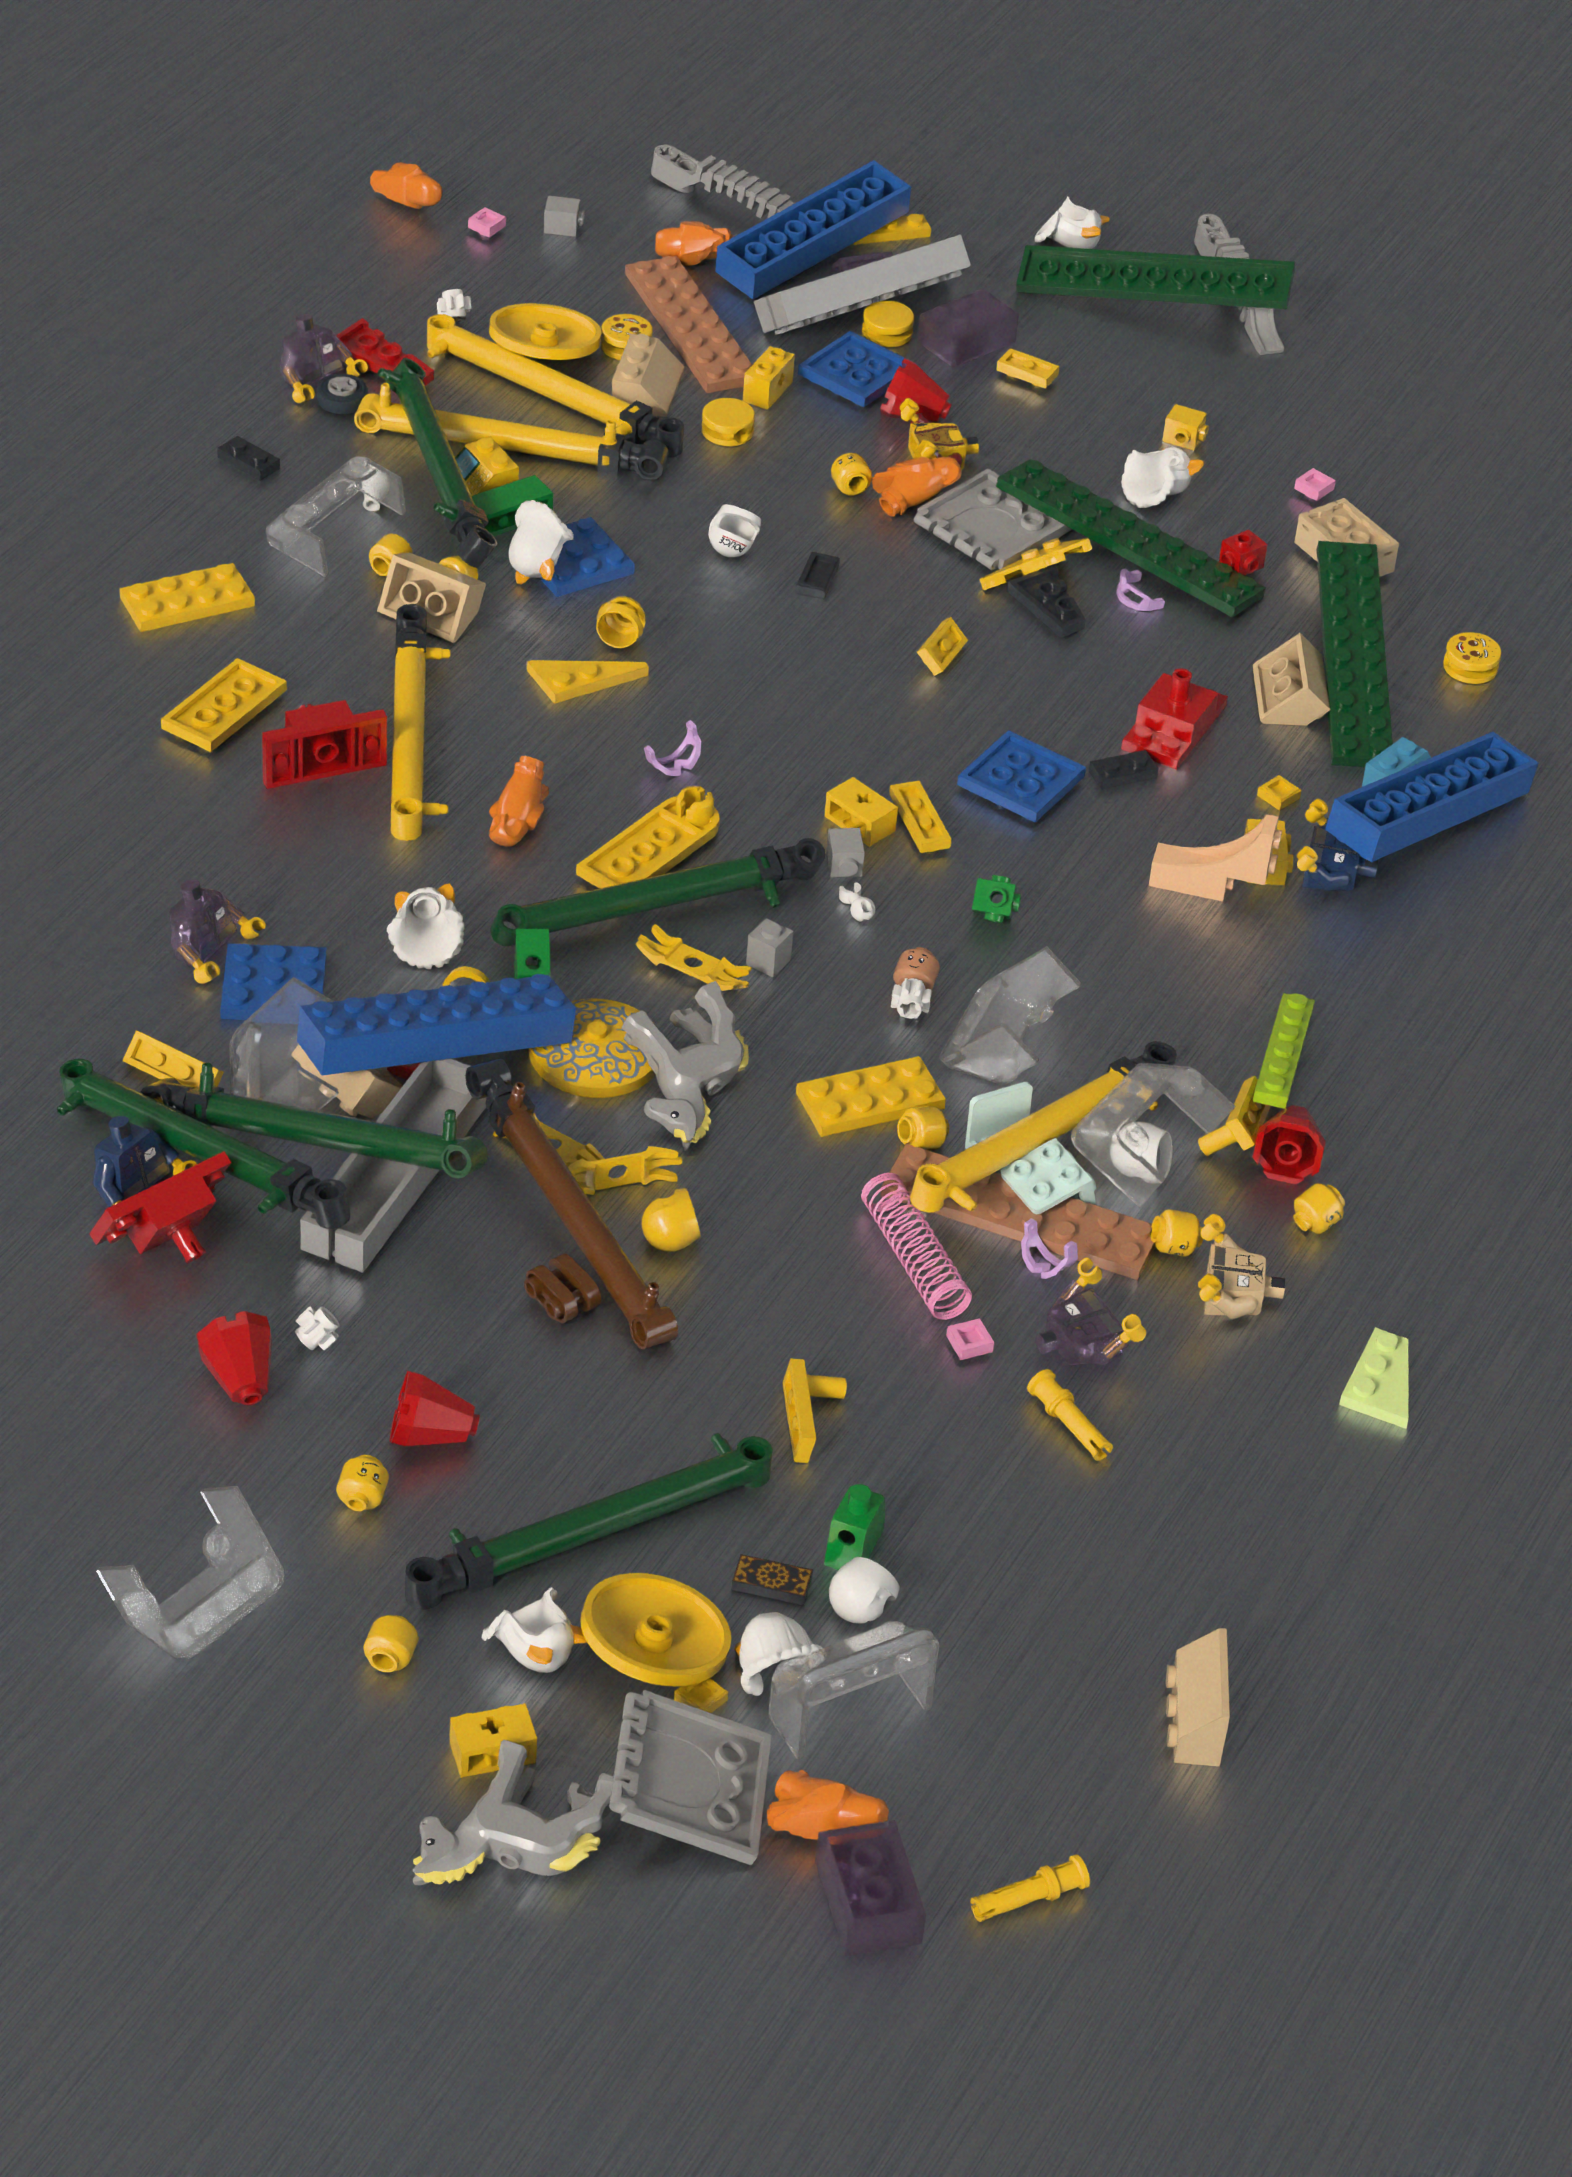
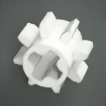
M460 289L444 291L442 298H439L438 302H436L438 314L451 316L455 322L465 320L466 313H470L472 309L470 296L463 297V291Z
M905 978L901 986L897 984L893 986L891 1008H897L901 1017L918 1019L921 1011L929 1012L932 990L925 989L922 980Z
M309 1306L296 1320L300 1327L295 1330V1333L299 1340L310 1350L320 1346L325 1351L339 1337L335 1330L340 1324L335 1316L325 1307L321 1306L315 1311Z

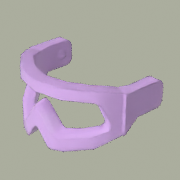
M1126 568L1121 570L1120 582L1116 592L1120 602L1138 611H1153L1164 608L1165 601L1163 598L1151 599L1146 593L1131 584L1141 580L1142 573L1139 570L1130 572ZM1131 590L1143 599L1140 603H1137L1126 597L1124 593Z
M691 720L686 722L687 735L684 741L671 755L656 758L654 750L649 745L644 748L647 761L665 775L680 776L682 769H692L701 754L702 741L698 736L695 723ZM689 744L694 746L689 759H677L684 753ZM675 761L674 768L662 766Z
M1030 1219L1024 1223L1025 1235L1021 1241L1022 1258L1031 1273H1041V1278L1047 1279L1055 1276L1064 1268L1071 1267L1078 1260L1077 1243L1073 1241L1067 1243L1064 1246V1259H1057L1049 1252L1040 1239L1037 1221ZM1037 1247L1043 1257L1050 1263L1035 1262L1029 1248ZM1051 1264L1055 1266V1268L1052 1270H1050Z

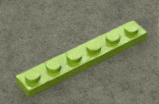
M1283 993L1255 1088L1253 1102L1286 1109L1312 1016L1314 999L1297 993Z

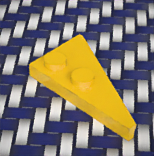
M1059 538L1049 540L1042 544L1043 549L1039 551L1037 548L1028 550L1021 554L1022 559L980 578L982 589L987 590L1006 583L1007 579L1020 573L1027 575L1066 560L1065 554L1092 550L1089 538L1060 542Z
M527 661V672L551 701L556 704L648 676L649 666L646 662Z

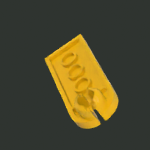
M694 785L683 788L677 796L671 797L659 804L576 865V875L598 888H604L665 874L718 833L720 816L718 810L714 807L712 793L708 792L705 795V789L701 786Z

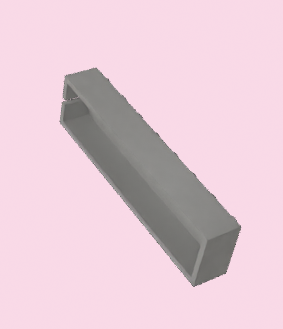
M957 235L755 300L754 304L763 333L774 330L775 335L960 276L962 275L961 269L971 265L962 236Z
M453 1059L421 1062L376 1122L442 1135L445 1111L452 1109L456 1112V1138L463 1139L486 1108L487 1097L476 1100L471 1096L465 1079L466 1070L468 1067H471L470 1065ZM351 1153L332 1178L345 1184L351 1214L350 1220L341 1227L326 1229L317 1224L314 1213L307 1211L300 1219L301 1250L328 1260L331 1256H335L336 1263L364 1272L439 1170Z

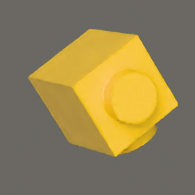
M1175 404L1165 419L1162 441L1194 451L1200 441L1204 442L1209 430V425H1205L1207 413Z

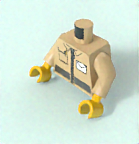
M1212 1214L1205 1219V1226L1201 1229V1236L1207 1241L1213 1239L1215 1241L1214 1244H1211L1207 1274L1198 1282V1287L1202 1289L1199 1293L1200 1298L1205 1301L1204 1315H1226L1231 1319L1246 1315H1258L1261 1313L1263 1297L1283 1299L1285 1278L1265 1276L1266 1258L1262 1255L1246 1251L1238 1246L1227 1233L1222 1234L1226 1225L1219 1215Z

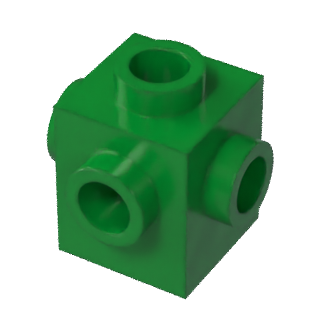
M992 875L991 880L978 878L972 911L985 914L984 920L1003 923L1004 918L1011 919L1012 912L1019 911L1021 893H1016L1017 887L1015 884H1010L1011 878ZM1002 895L1003 899L1000 903H993L994 896Z

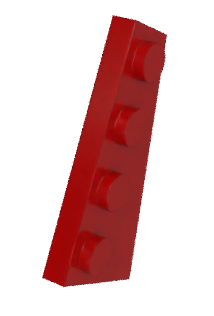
M363 318L327 342V344L332 342L333 347L338 343L354 361L357 359L364 360L368 365V369L377 374L380 368L394 371L403 358H409L420 365L425 371L426 376L422 380L424 386L434 380V370L413 354L403 353L402 346L398 343H389L384 339V333L378 329H370L369 322ZM335 350L332 351V353L340 356Z

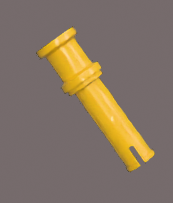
M1051 1369L1042 1370L1033 1376L1028 1383L1027 1391L1032 1396H1037L1043 1402L1045 1411L1050 1416L1058 1417L1096 1461L1106 1458L1108 1455L1102 1449L1105 1448L1110 1453L1113 1449V1444L1101 1434L1074 1404L1072 1392L1060 1386L1055 1380L1056 1375Z
M1078 1854L1070 1856L1067 1862L1054 1867L1048 1865L1040 1867L1036 1875L1017 1881L977 1897H972L970 1899L971 1909L977 1921L982 1922L995 1915L1008 1912L1036 1900L1045 1898L1053 1901L1060 1897V1893L1077 1887L1081 1890L1090 1886L1089 1872L1083 1859Z

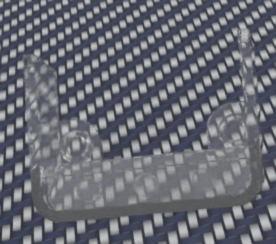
M354 457L271 521L266 527L267 541L274 548L321 576L326 577L329 572L324 541L309 530L359 491L403 516L406 513L402 478L366 457Z
M1046 946L989 979L977 990L943 1048L939 1059L949 1069L996 1084L1003 1082L1006 1084L1011 1083L1021 1072L1036 1065L1039 1061V1058L1022 1041L1029 1027L1036 1022L1042 1024L1047 1021L1054 1013L1052 1008L1055 1002L1079 988L1081 982Z
M294 977L290 979L234 1032L229 1044L230 1094L320 1111L337 1096L339 1092L336 1087L297 1065V1060L291 1056L299 1044L297 1042L300 1006L311 1005L318 1001H334Z
M1155 1063L1137 1064L1072 1130L1071 1141L1074 1147L1139 1208L1166 1178L1141 1156L1149 1147L1150 1140L1145 1129L1136 1120L1163 1093L1207 1134L1214 1131L1236 1107L1201 1073L1192 1067Z
M238 1486L205 1488L200 1492L217 1522L205 1534L202 1542L203 1553L210 1566L161 1604H158L153 1594L147 1590L134 1565L101 1566L96 1570L124 1621L174 1658L181 1659L196 1656L275 1594L283 1585L284 1569Z
M889 1621L878 1628L798 1658L787 1659L776 1667L772 1677L768 1717L798 1760L804 1758L809 1708L899 1674L924 1711L931 1709L940 1646L939 1641L928 1628L901 1621Z

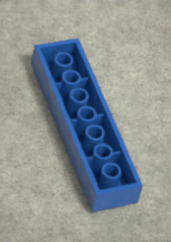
M873 160L718 245L715 272L751 299H755L908 213L911 186Z
M1491 732L1335 798L1325 830L1334 835L1338 841L1345 843L1359 853L1362 858L1373 862L1528 794L1539 763L1496 733Z
M535 974L532 977L518 979L504 978L501 981L486 983L473 982L470 985L454 987L442 986L439 989L423 991L414 989L407 993L399 994L382 993L375 997L367 998L350 997L346 1000L335 1002L318 1001L311 1005L300 1006L297 1042L323 1076L572 1043L576 1007L549 975Z

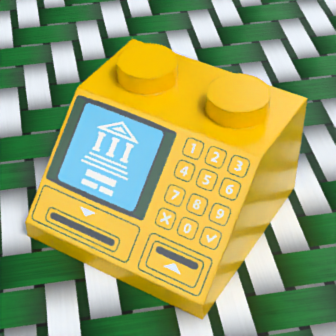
M491 437L465 444L455 456L471 496L519 480L518 465Z

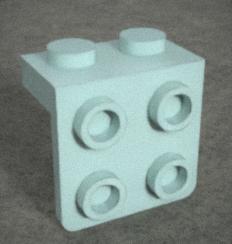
M1029 1082L1011 1085L975 1096L971 1099L965 1149L1030 1115L1033 1087Z
M1056 1138L1035 1148L1024 1157L1001 1169V1177L1034 1214H1041L1069 1197L1096 1205L1094 1191L1097 1187L1094 1179L1088 1172L1084 1171L1076 1162L1074 1156Z

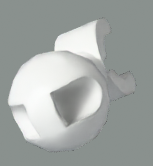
M857 882L854 883V893L846 890L844 886H839V899L843 903L851 904L850 911L852 917L859 922L863 921V919H872L876 910L875 905L871 899L861 897V885Z

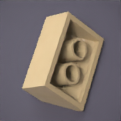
M630 334L612 379V396L629 404L637 400L653 407L652 414L667 417L684 372V365L658 338L649 337L645 334Z
M411 552L393 554L377 612L396 619V612L399 607L405 604L420 605L427 612V632L455 643L478 613L486 583Z
M1301 633L1252 664L1259 717L1263 724L1307 726L1314 720L1323 717L1330 710L1322 654Z
M299 1044L291 1054L301 1064L298 1069L313 1080L318 1079L321 1082L319 1088L327 1095L340 1099L341 1103L339 1106L354 1117L359 1113L373 1118L383 1113L403 1087V1084L384 1067L322 1076Z
M1219 1628L1178 1649L1174 1665H1167L1166 1688H1172V1694H1168L1166 1716L1173 1718V1724L1168 1725L1167 1747H1174V1763L1220 1767L1230 1719L1227 1629Z

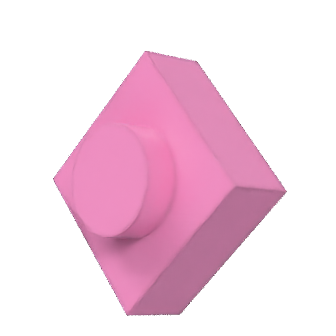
M486 207L468 218V228L488 237L506 227V216Z
M1312 468L1296 479L1294 489L1318 501L1334 490L1336 480Z
M980 1318L947 1327L946 1337L960 1360L993 1352L994 1341Z

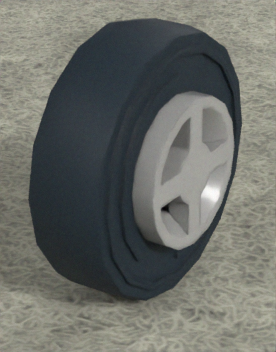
M336 374L325 377L319 382L317 387L319 405L324 410L336 414L356 412L362 398L368 394L366 383L362 379L348 374Z

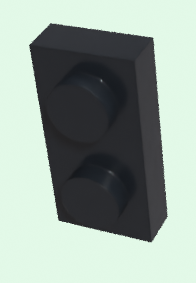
M239 436L234 437L217 448L218 458L260 481L280 469V459Z
M1146 750L1090 761L1089 765L1090 774L1102 790L1157 778L1159 770Z

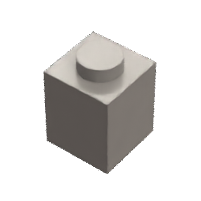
M548 196L544 210V233L576 237L578 226L583 227L585 211L580 210V199Z
M860 828L828 829L826 855L830 876L862 877L865 852Z
M766 918L748 935L746 965L774 977L791 961L793 931Z

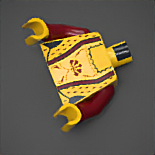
M906 398L900 405L902 419L904 421L911 420L908 448L913 458L951 457L959 463L962 470L965 465V456L978 454L979 443L977 437L962 438L957 425L953 423L929 422L922 414H916L919 406L912 399Z

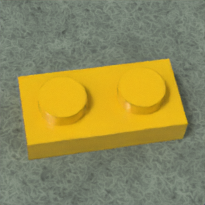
M1011 348L997 361V371L1005 373L1010 377L1027 381L1037 387L1047 388L1059 374L1058 365Z
M949 617L940 623L917 653L935 676L944 671L967 643L968 639L952 617Z

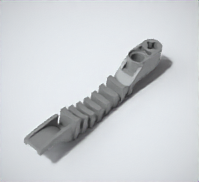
M662 144L655 148L651 167L652 176L677 191L684 193L692 192L696 187V183L700 181L705 184L704 189L708 192L716 186L715 191L721 194L727 188L726 195L730 198L738 192L737 201L740 203L749 197L746 207L750 210L759 204L756 216L760 219L768 212L767 218L795 204L790 200L791 197L789 195H781L778 188L774 187L771 189L769 183L766 181L759 182V178L755 175L749 177L747 171L742 170L739 172L738 167L735 165L729 167L724 160H720L715 164L716 157L712 155L699 162L670 145Z
M1204 214L1199 217L1194 243L1200 256L1249 259L1248 252L1244 253L1245 248L1244 245H1240L1239 238H1230L1222 220L1218 216ZM1237 306L1239 310L1242 309L1240 320L1245 322L1244 327L1259 355L1283 353L1284 346L1275 328L1273 309Z

